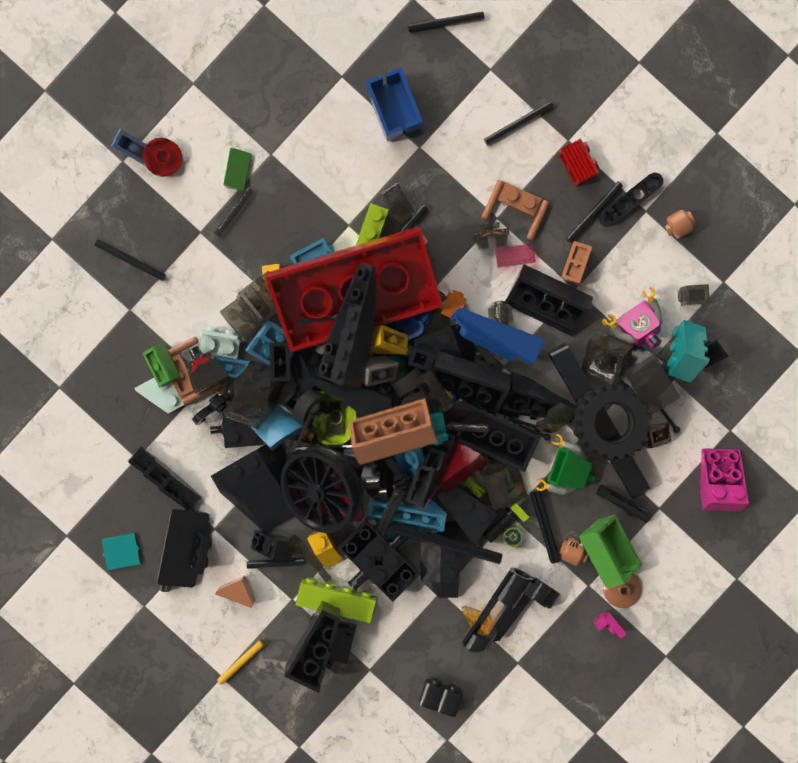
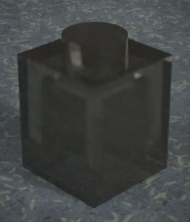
M709 284L680 287L678 301L681 302V306L710 304Z

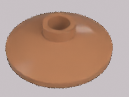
M632 574L633 576L624 585L609 588L603 585L604 596L611 605L618 608H627L638 601L641 595V583L635 574ZM627 588V592L622 594L621 589Z

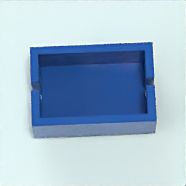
M402 67L385 73L386 84L384 85L382 75L365 81L367 93L387 142L403 136V131L409 134L423 127L421 115Z

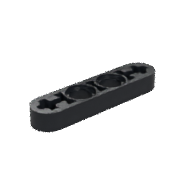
M654 172L641 180L600 213V223L608 227L620 220L663 185L662 175ZM656 178V185L654 184L647 189L645 186ZM635 189L643 191L641 199H637L634 196ZM622 200L628 203L626 211L619 208L618 204ZM615 210L616 214L611 217L612 222L610 220L606 221L604 219L606 214L609 215Z

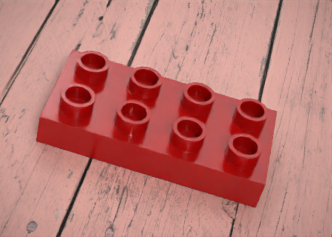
M420 227L267 272L265 279L290 351L293 352L327 342L334 320L309 322L306 325H300L299 319L301 317L318 319L338 314L359 263L375 266L376 270L374 327L443 307Z

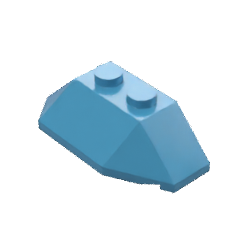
M394 491L393 498L390 500L370 499L368 517L374 519L386 530H389L390 523L394 521L434 534L444 531L447 513L432 499L426 503L424 508L417 505L406 507L398 493Z

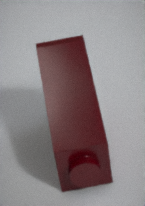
M457 442L452 457L435 490L439 492L441 489L446 493L483 467L487 461L480 453Z

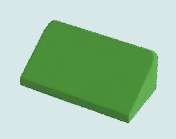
M230 148L223 183L225 188L245 191L251 153Z
M164 343L154 345L142 353L159 388L180 378V374Z

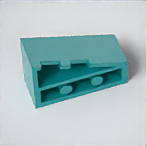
M683 320L679 326L674 328L672 333L674 341L670 347L672 355L667 364L669 366L668 375L691 383L709 363V358L705 357L708 348L704 346V343L707 342L706 327Z

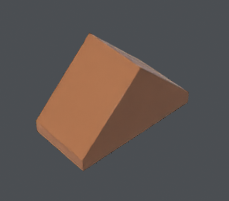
M245 575L220 586L215 594L252 608L256 600Z

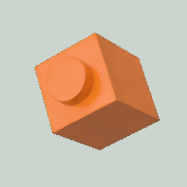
M453 290V293L449 292L440 315L450 319V316L458 308H464L467 298H464V294Z

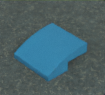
M268 320L250 342L246 352L269 365V343L287 342L283 329Z
M279 405L264 411L248 423L249 427L272 451L286 439L291 441L304 429L293 416Z

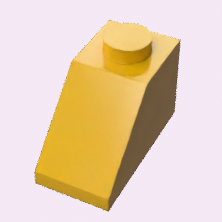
M383 325L376 326L373 331L370 351L376 354H407L408 335Z
M315 531L309 534L307 539L316 557L325 568L343 560L330 533Z

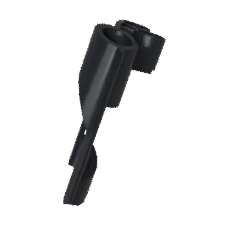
M352 444L318 445L329 447L337 452H344V457L354 467L359 478L363 480L366 493L372 499L390 500L393 498L394 486L390 480V471L383 461L385 458L359 465L352 449ZM296 446L294 455L311 446ZM309 457L311 463L314 466V461L311 457ZM299 461L297 465L304 469ZM323 464L324 475L328 469V464ZM333 470L331 477H340L337 474V472Z
M511 567L462 641L463 646L470 652L486 650L492 642L501 640L531 599L538 602L544 608L551 609L560 593L523 570ZM498 600L507 606L488 636L477 634Z

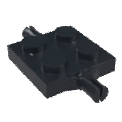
M261 407L222 410V426H210V430H214L210 431V433H222L225 448L264 445V441L248 425L251 420L262 413Z

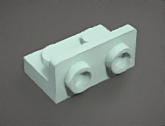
M207 327V330H201L200 353L233 359L239 358L242 337L237 336V332L226 330L225 334L218 333L217 328Z

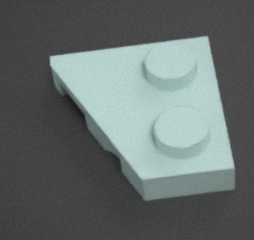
M152 378L134 388L136 392L167 413H171L184 406L172 382L159 388L155 378Z

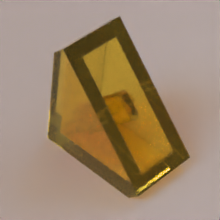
M463 606L461 607L470 628H472L482 611ZM490 614L477 634L487 635L492 620Z

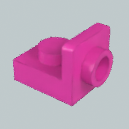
M609 611L601 613L594 622L599 631L607 627L613 636L617 634L620 638H623L626 635V632Z

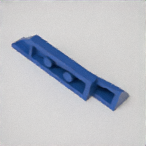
M458 308L450 316L452 321L460 325L461 329L459 332L462 337L510 362L517 356L532 366L544 344L543 338L463 308Z

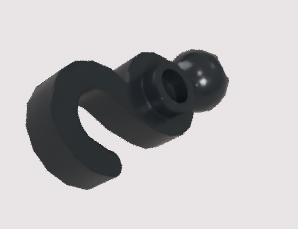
M229 384L224 394L220 396L216 394L210 398V404L192 418L195 425L202 424L206 421L205 417L215 411L219 413L224 410L230 398L233 399L239 396L240 387L235 384Z

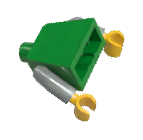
M555 434L554 436L559 437L560 442L556 444L551 441L552 445H561L563 447H559L547 480L550 484L546 483L544 479L539 478L537 481L543 482L544 486H536V489L539 491L548 489L549 492L566 495L575 492L576 489H583L586 482L593 483L596 476L594 472L590 471L592 464L587 461V456L582 448L568 440L564 441L561 435Z

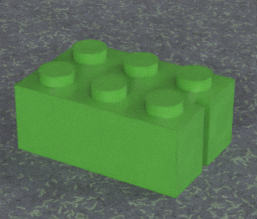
M616 514L597 519L589 526L590 528H587L579 536L606 588L624 585L633 576L632 574H635L642 566Z

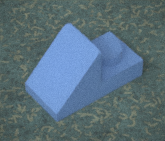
M119 129L111 147L144 165L143 152L147 144Z

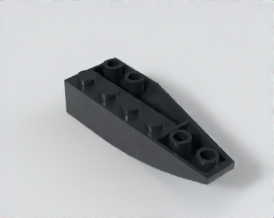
M359 263L324 347L318 376L342 386L361 388L374 331L376 312L375 266Z

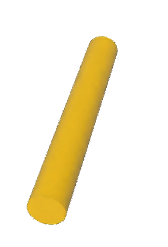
M259 640L217 679L221 685L224 684L264 647L263 642Z

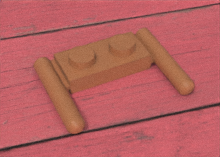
M497 180L482 214V219H489L496 201L526 215L535 217L527 235L528 240H534L550 202L508 183L506 184L501 180Z
M192 337L168 350L180 374V378L172 381L185 406L222 386L220 381H215L199 390L180 352L199 342L197 337Z

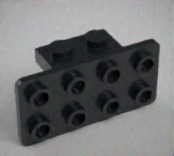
M182 509L171 510L157 577L159 585L192 588L196 585L197 575H203L204 569L208 566V550L212 547L211 536L206 532L209 520L208 513Z

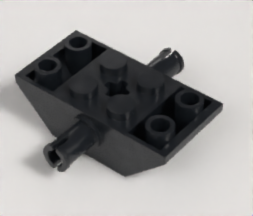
M364 520L338 546L360 570L348 581V584L351 587L353 586L352 589L357 591L369 579L394 602L420 575L410 560L399 550V547L408 537L396 534L390 540L378 528ZM376 556H377L378 558L382 556V557H383L382 562H380V561L377 562V561H376Z

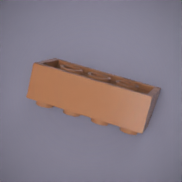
M426 399L349 421L352 449L359 465L437 443Z

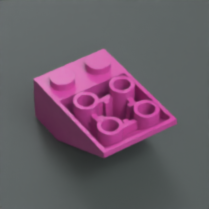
M701 449L700 496L703 511L741 512L749 504L740 450Z

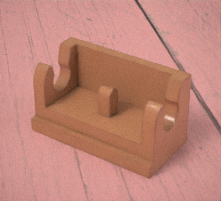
M576 241L573 242L561 276L563 281L572 282L575 286L580 287L592 254V246Z

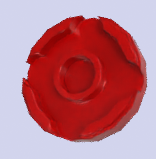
M164 137L155 138L149 141L144 148V165L152 174L159 177H168L175 174L181 167L182 153L175 142Z

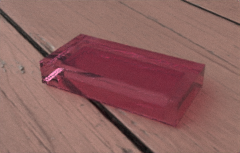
M533 243L495 248L497 268L536 262Z

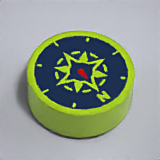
M508 527L503 532V540L507 545L514 547L521 543L523 536L517 527Z

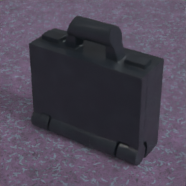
M339 620L329 656L330 661H327L326 665L327 669H330L335 661L347 664L357 624Z

